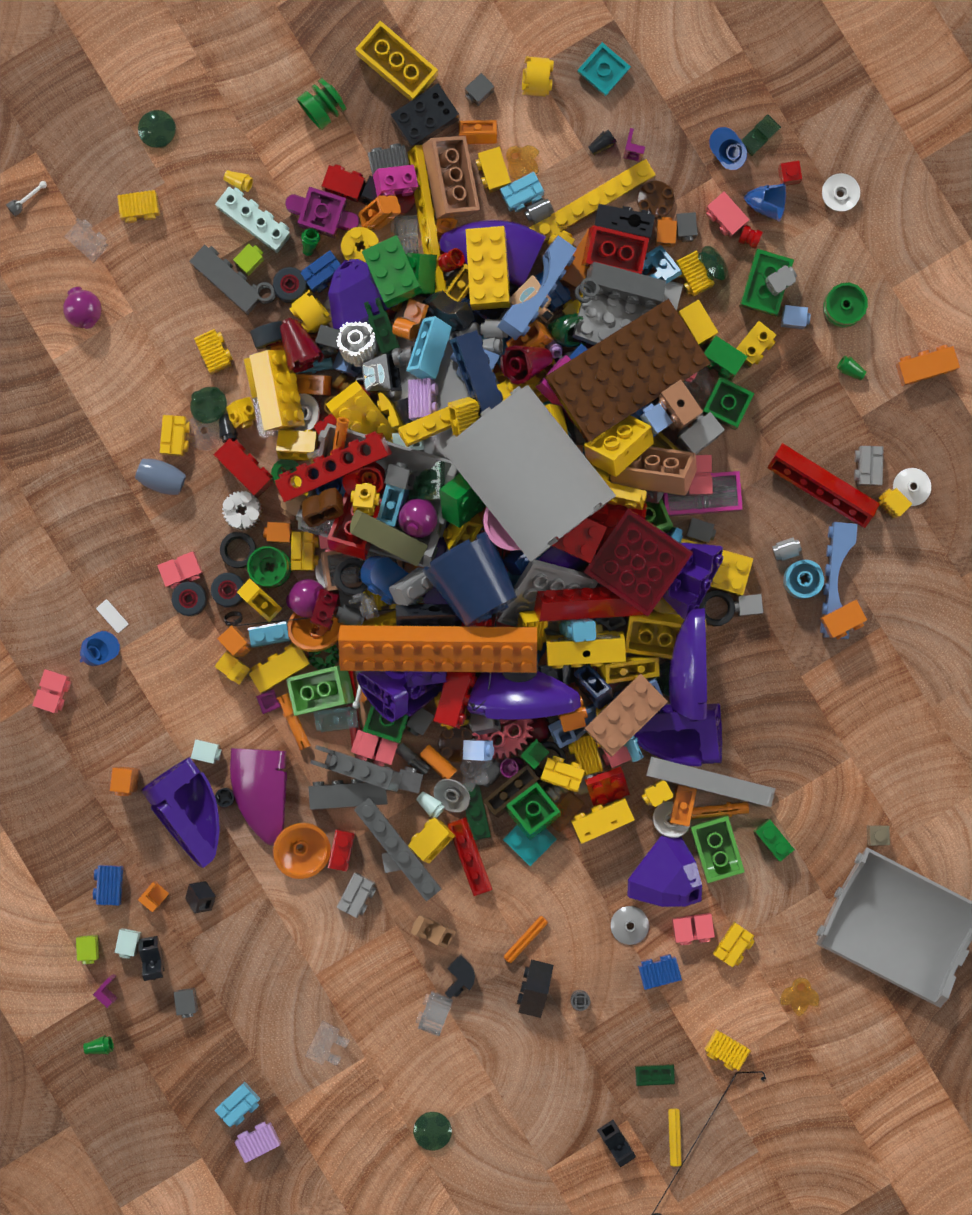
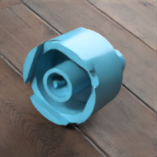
M800 560L791 564L786 569L783 577L786 591L798 599H807L818 594L825 580L820 566L811 560ZM806 575L808 582L802 584V580L799 578Z

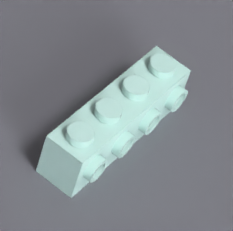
M228 187L216 202L217 209L274 252L278 253L291 236L288 231L290 228L283 222L278 224L274 221V216L267 210L262 212L258 209L259 205L252 199L249 201L243 197L244 193L236 187L234 189Z

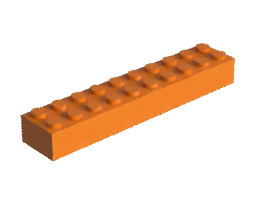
M340 625L339 629L340 671L537 673V627Z

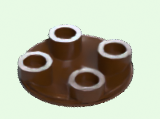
M661 181L645 183L637 194L639 209L651 211L655 215V219L668 215L674 206L673 189Z
M460 726V729L452 728L448 730L445 728L438 739V748L441 755L453 763L466 761L463 760V740H476L475 736H472L473 732L466 726Z

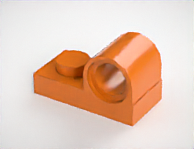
M409 299L404 316L398 317L393 324V334L416 342L422 320L426 316L429 305Z
M295 374L299 394L331 396L332 376Z
M682 785L676 786L670 823L689 827L697 792L696 788Z

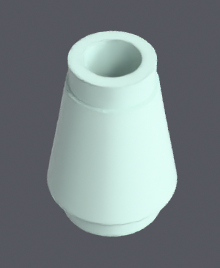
M424 791L416 799L429 817L437 818L445 809L441 801Z

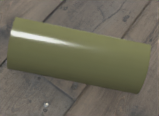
M356 509L350 524L351 534L418 566L428 545Z

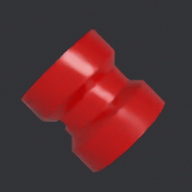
M745 224L738 242L749 244L751 248L756 249L763 231L753 230L751 226Z
M453 248L448 253H443L438 257V265L444 272H450L465 263L464 254L458 248Z

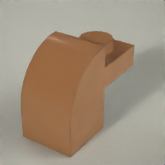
M419 915L410 933L427 939L437 946L448 949L456 931L429 917Z

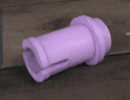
M553 340L548 345H545L551 351L553 358L561 356L562 346Z

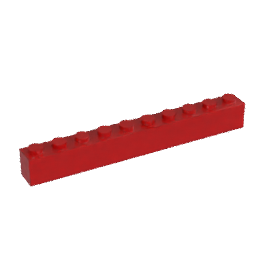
M497 546L502 557V548ZM504 549L503 559H505V556L507 557V555L510 554V551L512 550ZM489 619L484 623H475L468 627H492L493 621ZM447 672L446 682L442 689L434 722L460 729V726L464 724L466 714L464 713L466 706L468 707L471 688L474 687L477 681L476 672Z

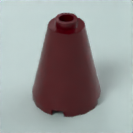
M287 318L282 321L280 331L289 373L294 371L295 374L314 367L313 363L316 361L321 363L324 360V354L300 322L293 318Z
M513 345L505 349L506 351L500 359L503 375L511 380L509 382L519 385L527 382L550 366L553 356L548 348Z

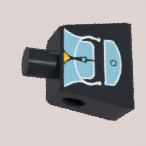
M383 354L363 363V373L356 376L357 382L360 385H364L366 391H402L399 368L395 367L392 354Z

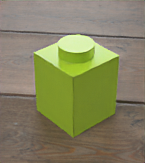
M248 244L233 261L249 276L264 261L263 252L256 245L252 247Z
M98 935L76 937L77 961H82V964H93L94 960L99 959Z

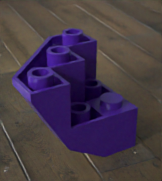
M359 259L345 260L334 271L328 292L334 329L340 330V327L343 328V324L346 325L347 322L353 324L355 322H361V324L366 322L369 318L364 306L366 302H369L374 316L380 314L375 303V299L380 297L385 311L389 309L381 297L366 262Z
M680 543L691 550L693 554L665 592L663 598L682 619L685 620L687 614L692 609L699 608L723 561V547Z
M660 836L629 877L627 890L629 898L661 907H686L702 901V882L697 863L681 836L676 838Z

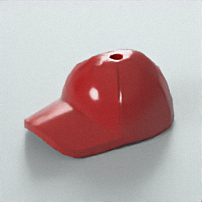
M362 467L343 477V486L346 493L350 496L351 492L355 491L356 484L362 483L376 486L378 493L384 486V476L378 468Z

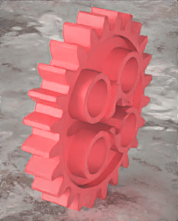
M500 719L501 729L502 725H505L503 732H493L490 737H488L490 733L482 735L473 733L472 736L478 737L476 740L493 741L494 755L492 758H496L498 755L499 759L503 760L504 755L507 758H511V753L518 756V749L523 752L525 751L523 744L529 745L526 741L527 738H533L529 731H533L534 728L529 725L534 721L532 719H517L518 721L513 723L516 719ZM518 727L519 733L516 736H512L513 729ZM498 737H502L501 744L496 746L495 740Z

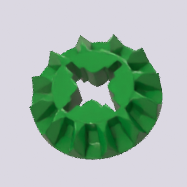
M278 460L271 470L273 482L275 483V480L279 479V475L283 473L281 467L287 471L292 470L291 473L297 471L296 467L299 464L294 460Z
M335 644L325 649V652H332V654L326 657V663H324L321 657H316L321 651L309 652L311 664L319 670L334 667L339 659V650Z

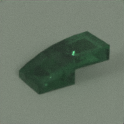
M767 114L741 140L745 144L747 152L753 156L780 130L781 126Z

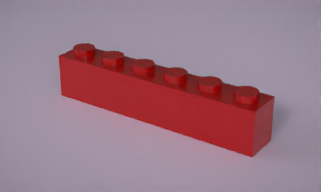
M783 443L767 467L864 529L874 517L880 505L874 499Z
M606 587L537 591L534 607L539 622L645 615Z

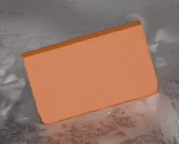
M497 120L459 121V136H466L467 144H496Z

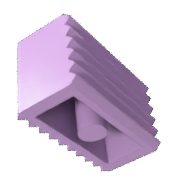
M431 378L408 380L409 419L412 421L439 410L438 403L436 402L438 385Z
M264 1121L255 1126L256 1130L250 1133L247 1130L237 1135L238 1139L235 1141V1144L245 1163L280 1146L281 1142L271 1122L266 1124Z

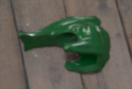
M578 313L559 317L548 324V331L553 337L554 342L563 347H576L580 344L586 345L584 341L573 342L574 338L572 335L575 324L583 320V316H578Z

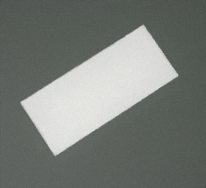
M107 599L96 608L117 633L128 625V622Z

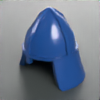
M786 184L760 186L748 192L744 196V200L756 212L779 222L782 219L785 208Z

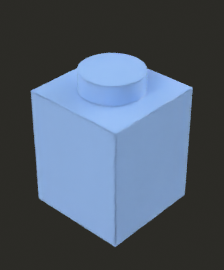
M785 305L782 312L781 327L804 329L806 324L809 325L811 314L808 313V308Z
M651 403L643 409L644 414L640 416L643 422L652 426L653 435L673 423L660 403L655 406Z
M463 740V760H492L494 755L493 741Z

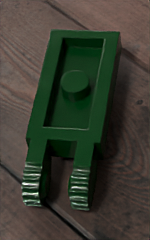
M378 297L375 299V303L380 314L374 316L369 302L364 303L383 355L393 351L395 348H400L397 336L392 332L393 326L387 311H385L381 299Z

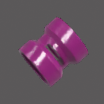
M513 757L505 759L500 765V770L505 777L511 778L525 765L520 758Z

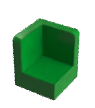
M535 739L520 756L535 769L549 754V751Z

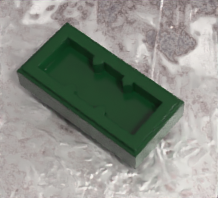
M674 1064L635 1066L636 1086L675 1084Z

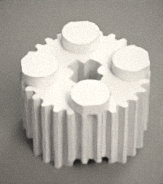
M347 322L346 325L343 324V328L340 327L337 345L344 360L354 364L356 367H361L363 363L375 357L374 355L378 353L379 347L373 329L367 322L362 324L361 322H355L354 324Z
M237 491V493L233 492V495L230 494V497L224 500L222 508L224 512L222 514L224 519H226L225 521L233 528L248 530V528L252 529V526L255 527V524H258L257 521H260L259 517H261L262 507L259 500L247 491H241L240 493ZM241 506L247 507L246 514L244 515L238 513Z

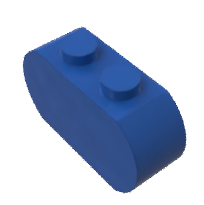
M373 556L368 558L361 568L362 582L368 586L367 589L370 592L380 595L382 597L381 600L386 604H396L389 591V587L409 573L388 557Z

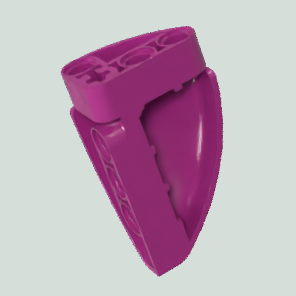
M231 748L230 779L236 804L255 834L267 845L274 846L276 838L284 830L287 771H279L278 769L286 768L287 751Z

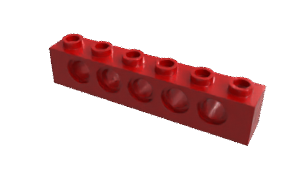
M376 431L365 435L366 439L361 442L356 439L349 442V447L343 450L339 447L330 451L331 455L326 458L324 455L314 458V463L310 465L304 463L297 466V471L293 473L286 471L280 474V479L275 480V484L283 502L290 501L391 455L392 452L384 434H377ZM365 445L371 448L369 455H366L363 451ZM348 452L353 455L352 463L346 460ZM331 460L334 461L336 464V469L334 471H332L329 468V462ZM313 468L319 472L317 479L311 474ZM296 476L300 477L302 481L300 487L294 482Z

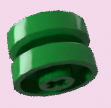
M850 282L834 286L823 302V314L826 320L839 328H849L857 324L866 314L868 308V298L864 290Z

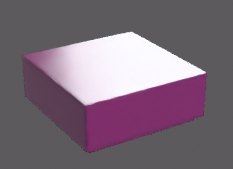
M274 689L256 696L263 714L281 707Z

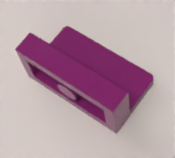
M630 128L623 158L641 162L645 146L631 143L634 129Z
M115 974L108 977L93 994L107 1008L117 1000V997L107 989L108 985L116 978Z

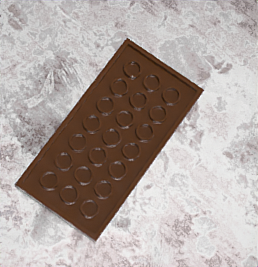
M668 298L544 378L588 443L658 398L661 392L679 380L683 382L711 363Z

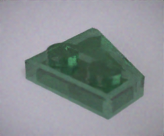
M437 461L433 467L425 469L419 476H416L413 490H409V500L440 499L439 490L445 485V461Z

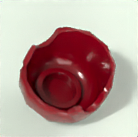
M546 717L532 718L534 722L529 726L534 728V730L529 731V734L533 738H527V741L531 743L535 739L540 743L547 741L551 736L548 725H550Z

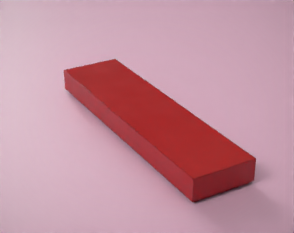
M466 817L447 824L449 830L455 835L453 841L473 896L493 890Z

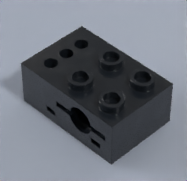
M437 83L392 113L391 120L412 149L415 145L424 144L459 121L460 116L439 83Z
M599 204L594 225L646 237L650 241L655 215L648 210L633 211V208L628 206L618 208Z
M448 604L396 605V626H456V614Z

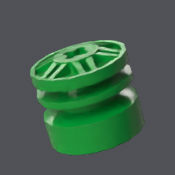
M320 78L318 84L321 89L315 84L312 85L315 93L314 96L305 91L296 100L312 122L320 130H323L331 123L328 113L338 117L339 113L336 107L341 112H345L347 108L335 88L323 78Z
M262 546L250 555L247 562V571L250 578L256 584L268 588H277L284 585L290 578L292 573L291 561L284 551L271 546ZM269 564L275 565L273 572L268 571Z

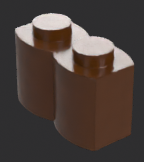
M336 488L326 489L319 495L310 496L302 501V519L309 527L319 526L326 520L338 518L343 514V497Z

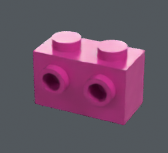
M414 165L379 168L373 174L377 197L395 196L398 194L409 196L418 188Z

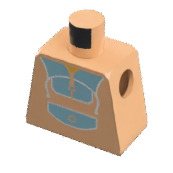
M533 275L510 297L511 306L523 303L537 294L541 285ZM548 294L546 296L548 301L544 307H539L537 310L539 312L538 316L545 323L549 322L554 316L547 309L551 304V298Z

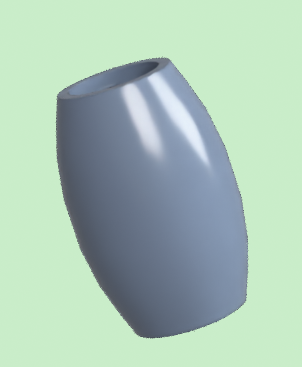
M142 459L135 475V479L147 488L167 495H179L186 475L178 468L156 459Z

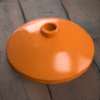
M295 612L290 617V619L305 618L297 615ZM332 616V628L330 631H326L322 637L316 635L318 626L311 624V619L288 621L289 639L297 648L308 652L322 651L337 643L340 625H343L337 622L338 618Z
M297 823L287 827L278 835L273 846V858L278 869L286 876L295 879H305L318 874L326 866L331 853L327 835L322 829L310 823ZM299 844L303 845L300 849L296 848Z

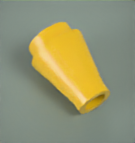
M227 170L223 177L224 181L241 192H249L253 184V178L249 174Z

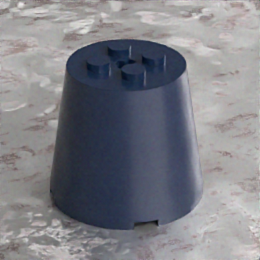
M486 532L478 534L476 536L477 540L470 542L468 539L431 561L430 568L426 566L422 569L426 577L466 627L475 623L486 622L492 618V614L500 613L509 608L508 604L517 598L498 547L489 539Z

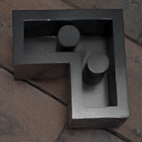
M531 959L529 967L525 966L523 978H526V981H522L521 993H519L516 1003L520 1005L518 1013L541 1018L549 992L554 965Z

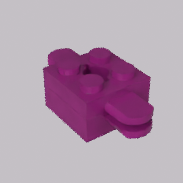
M309 187L306 198L291 194L286 199L285 205L290 213L299 215L297 223L300 228H313L319 234L335 239L338 228L349 231L354 227H359L358 216L345 211L347 201L344 197Z

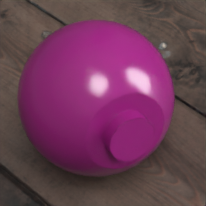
M81 287L71 288L63 305V313L66 320L77 328H92L99 320L102 312L98 297L90 291L82 290Z
M426 499L410 500L403 505L399 512V525L403 532L410 537H426L434 531L437 525V512L432 503Z
M301 580L292 587L289 595L286 597V604L297 615L311 618L319 590L321 588L324 589V587L315 580Z

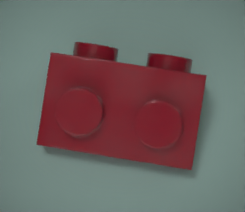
M322 588L319 590L310 623L318 626L316 634L323 637L326 631H330L332 628L333 620L331 619L338 608L336 602L339 594Z

